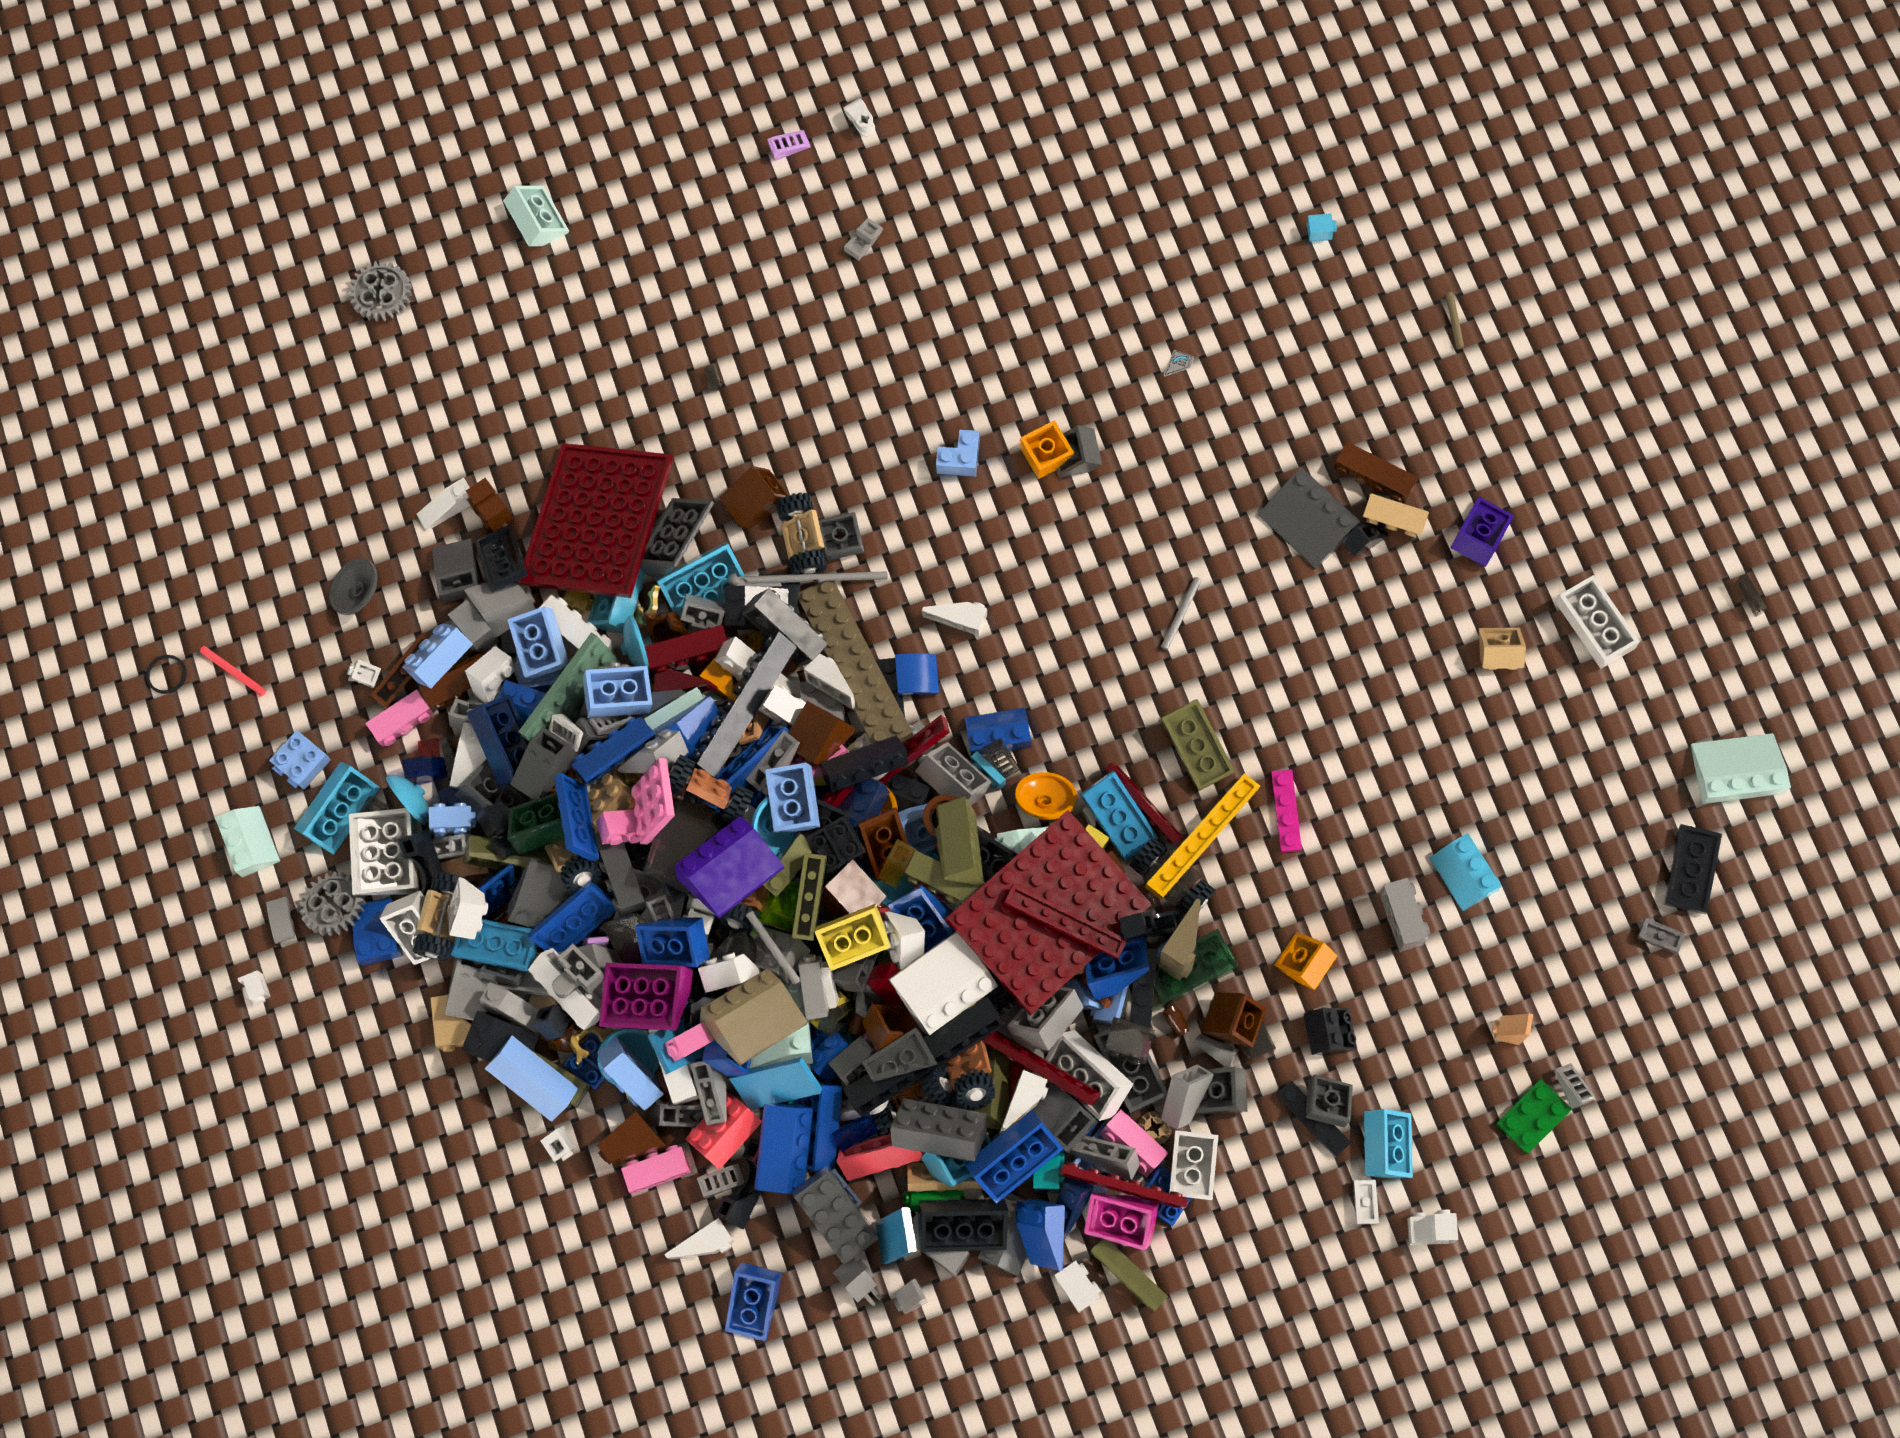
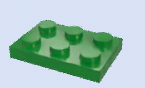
M1540 1079L1496 1125L1522 1151L1529 1154L1572 1109Z

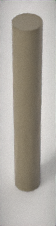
M1453 292L1446 293L1456 349L1464 348L1454 294Z

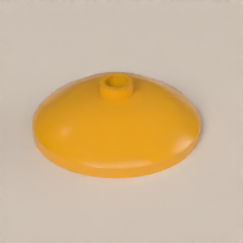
M1038 772L1024 777L1018 783L1015 791V800L1019 808L1026 814L1037 819L1053 820L1058 819L1067 810L1071 812L1074 809L1077 801V792L1073 784L1063 776L1050 772Z

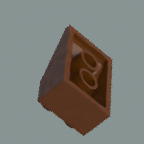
M896 807L857 823L860 841L866 850L863 853L868 873L879 880L908 867L912 855Z

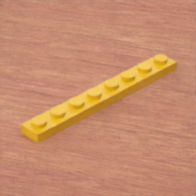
M1244 773L1148 881L1145 888L1162 900L1259 790L1260 785Z

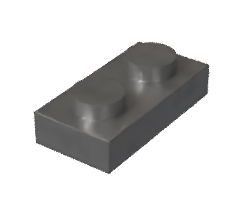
M1645 918L1637 939L1677 955L1686 934Z

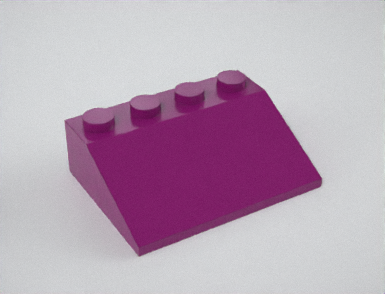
M606 963L599 1026L676 1031L691 991L693 969L677 965Z

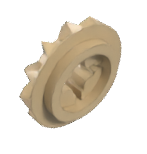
M1147 1112L1141 1117L1138 1125L1146 1132L1151 1127V1120L1156 1125L1163 1124L1158 1129L1159 1136L1154 1131L1146 1132L1159 1145L1163 1144L1170 1137L1172 1127L1161 1120V1112Z

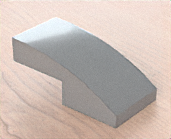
M867 218L856 229L855 236L844 246V251L859 261L880 236L883 227Z
M287 897L266 902L275 944L294 939V922L290 915Z

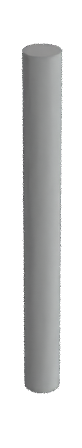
M1194 577L1161 645L1162 649H1169L1202 581L1200 578Z
M751 911L745 916L793 985L801 981L754 912Z

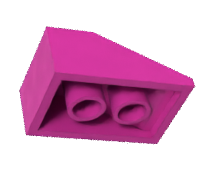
M1092 1192L1084 1234L1146 1251L1153 1239L1159 1203L1135 1196Z

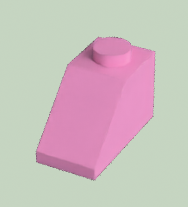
M702 1022L664 1044L667 1048V1053L675 1062L714 1040L706 1025Z

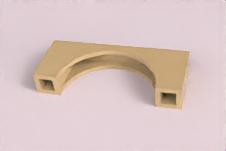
M531 994L529 1004L537 1009L554 1004L558 1005V1002L552 996ZM448 995L432 997L431 1008L435 1046L443 1050V1052L455 1051L456 1047L463 1046L472 1024L466 1019L444 1014Z

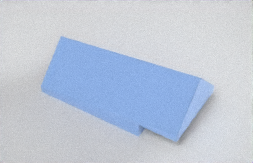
M512 1035L484 1068L551 1122L567 1108L578 1090V1087Z

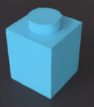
M1332 213L1308 215L1307 231L1309 242L1332 240L1333 233L1337 231L1336 220H1332Z

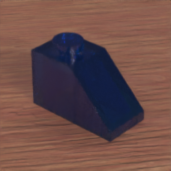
M420 756L402 760L404 776L414 785L450 778L447 757Z

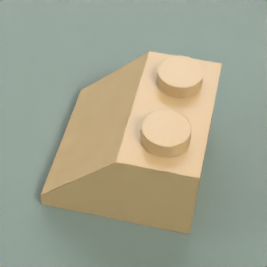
M1479 628L1480 660L1483 669L1496 670L1498 668H1507L1509 670L1524 668L1526 645L1520 628Z

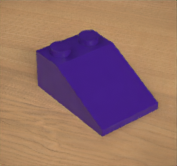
M1478 497L1450 548L1486 567L1514 515Z

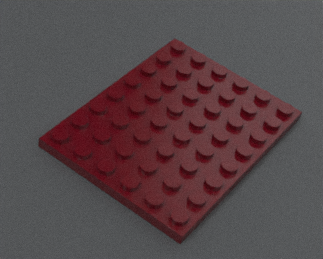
M562 443L524 559L528 576L519 580L518 583L525 586L631 598L674 459L673 456L663 453Z
M1067 810L945 920L1025 1011L1032 1015L1100 951L1003 904L1013 883L1117 935L1121 933L1119 918L1144 912L1152 904L1072 813Z

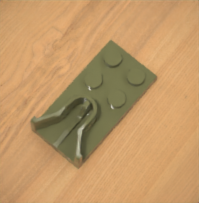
M1198 699L1192 700L1179 709L1158 718V721L1164 724L1197 791L1235 773Z

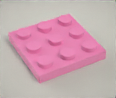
M658 758L632 787L631 794L635 803L634 815L637 818L636 831L640 844H649L675 816L667 759Z

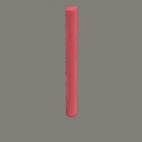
M206 646L200 649V653L260 696L265 695L266 689Z

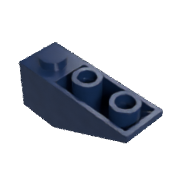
M1075 1179L1064 1182L1057 1198V1204L1065 1205L1064 1240L1086 1207L1094 1189L1092 1185Z

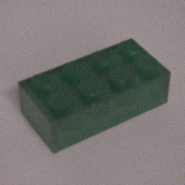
M1218 929L1196 940L1194 950L1196 957L1194 958L1193 969L1187 978L1183 976L1180 981L1159 968L1160 959L1157 960L1154 993L1162 1008L1237 970L1238 964Z

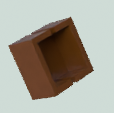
M486 478L466 490L469 496L466 500L488 531L492 529L494 532L515 521L499 495L495 494L496 491Z
M872 1004L862 1022L877 1052L914 1028L919 1030L922 1037L924 1036L906 1006L892 1005L890 1008L889 1005Z

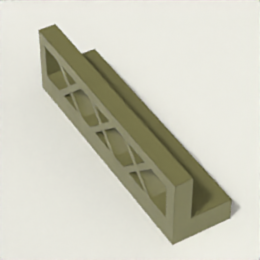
M1102 1239L1091 1249L1090 1253L1153 1313L1168 1298L1111 1241Z

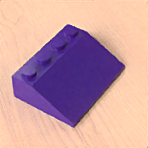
M741 816L675 864L677 880L718 918L784 869V865L757 831Z

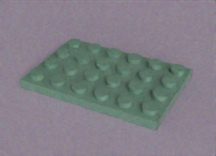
M592 632L519 730V733L528 742L543 727L547 730L549 729L552 715L563 714L574 724L580 717L588 718L587 716H580V711L585 702L583 686L585 670L598 669L599 666H607L609 662L622 665L597 635Z

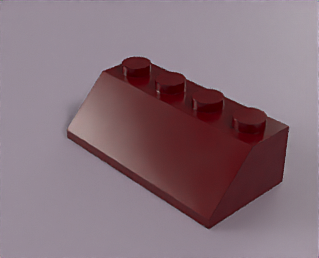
M722 624L644 646L650 670L655 675L656 673L663 672L665 669L682 670L691 664L706 663L709 659L717 657L728 637Z

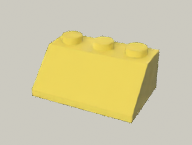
M876 904L817 926L815 929L816 937L831 971L890 948L885 926Z

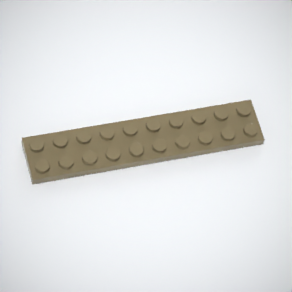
M835 581L821 582L799 592L798 600L813 630L822 634L824 641L828 643L824 648L827 657L834 660L853 693L854 711L871 744L897 735L901 742L914 737Z

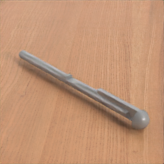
M887 571L740 577L733 573L729 577L730 586L780 587L782 586L781 583H797L810 580H818V583L825 581L888 579Z

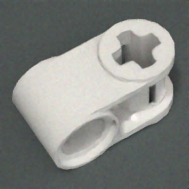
M861 98L843 107L848 119L862 136H870L874 133L873 117Z

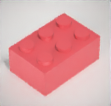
M730 1092L726 1093L727 1121L706 1125L705 1118H703L685 1139L719 1170L762 1123L748 1107Z

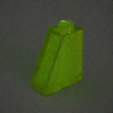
M791 880L777 897L770 892L758 916L759 921L792 934L800 884Z

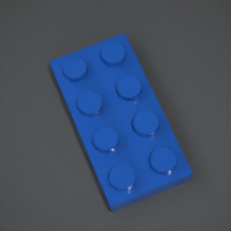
M559 773L554 776L555 790L558 795V808L561 812V825L565 835V846L567 850L594 862L599 859L587 786L563 773Z
M589 880L528 933L529 939L545 951L554 948L558 954L568 949L572 944L576 946L615 912L612 898Z

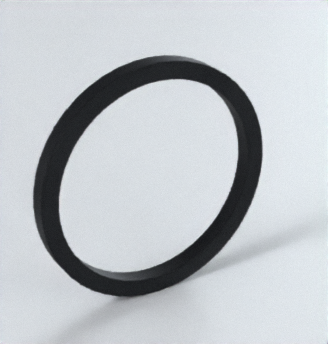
M162 655L155 658L149 664L146 671L148 685L154 691L161 694L177 691L186 680L187 671L185 664L173 655ZM165 658L177 660L183 669V676L179 684L170 690L155 688L150 681V671L154 664Z

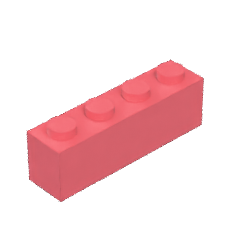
M891 1134L840 1148L837 1163L847 1181L860 1179L873 1173H880L887 1169L898 1168L908 1163L919 1162L926 1152L893 1147Z

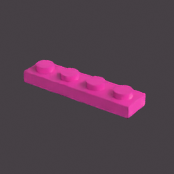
M1292 770L1272 771L1271 777L1281 853L1302 851Z

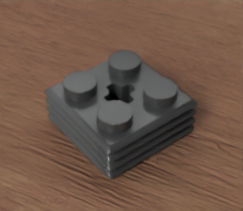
M855 512L818 520L826 561L864 552ZM838 534H842L844 536L843 539H838Z
M1313 1075L1308 1081L1306 1118L1346 1127L1351 1120L1353 1085Z

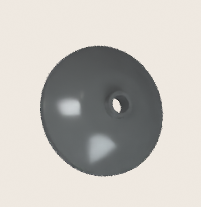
M357 558L346 563L338 571L330 588V603L335 611L343 615H351L363 609L370 602L378 582L377 570L372 562L364 558Z

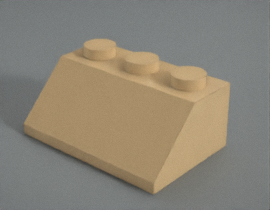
M1370 494L1363 517H1366V522L1371 524L1385 523V528L1396 532L1398 528L1406 530V535L1416 538L1417 534L1422 535L1429 512Z

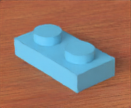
M978 751L971 756L972 764L992 781L991 786L993 788L996 786L1001 790L1006 785V779Z

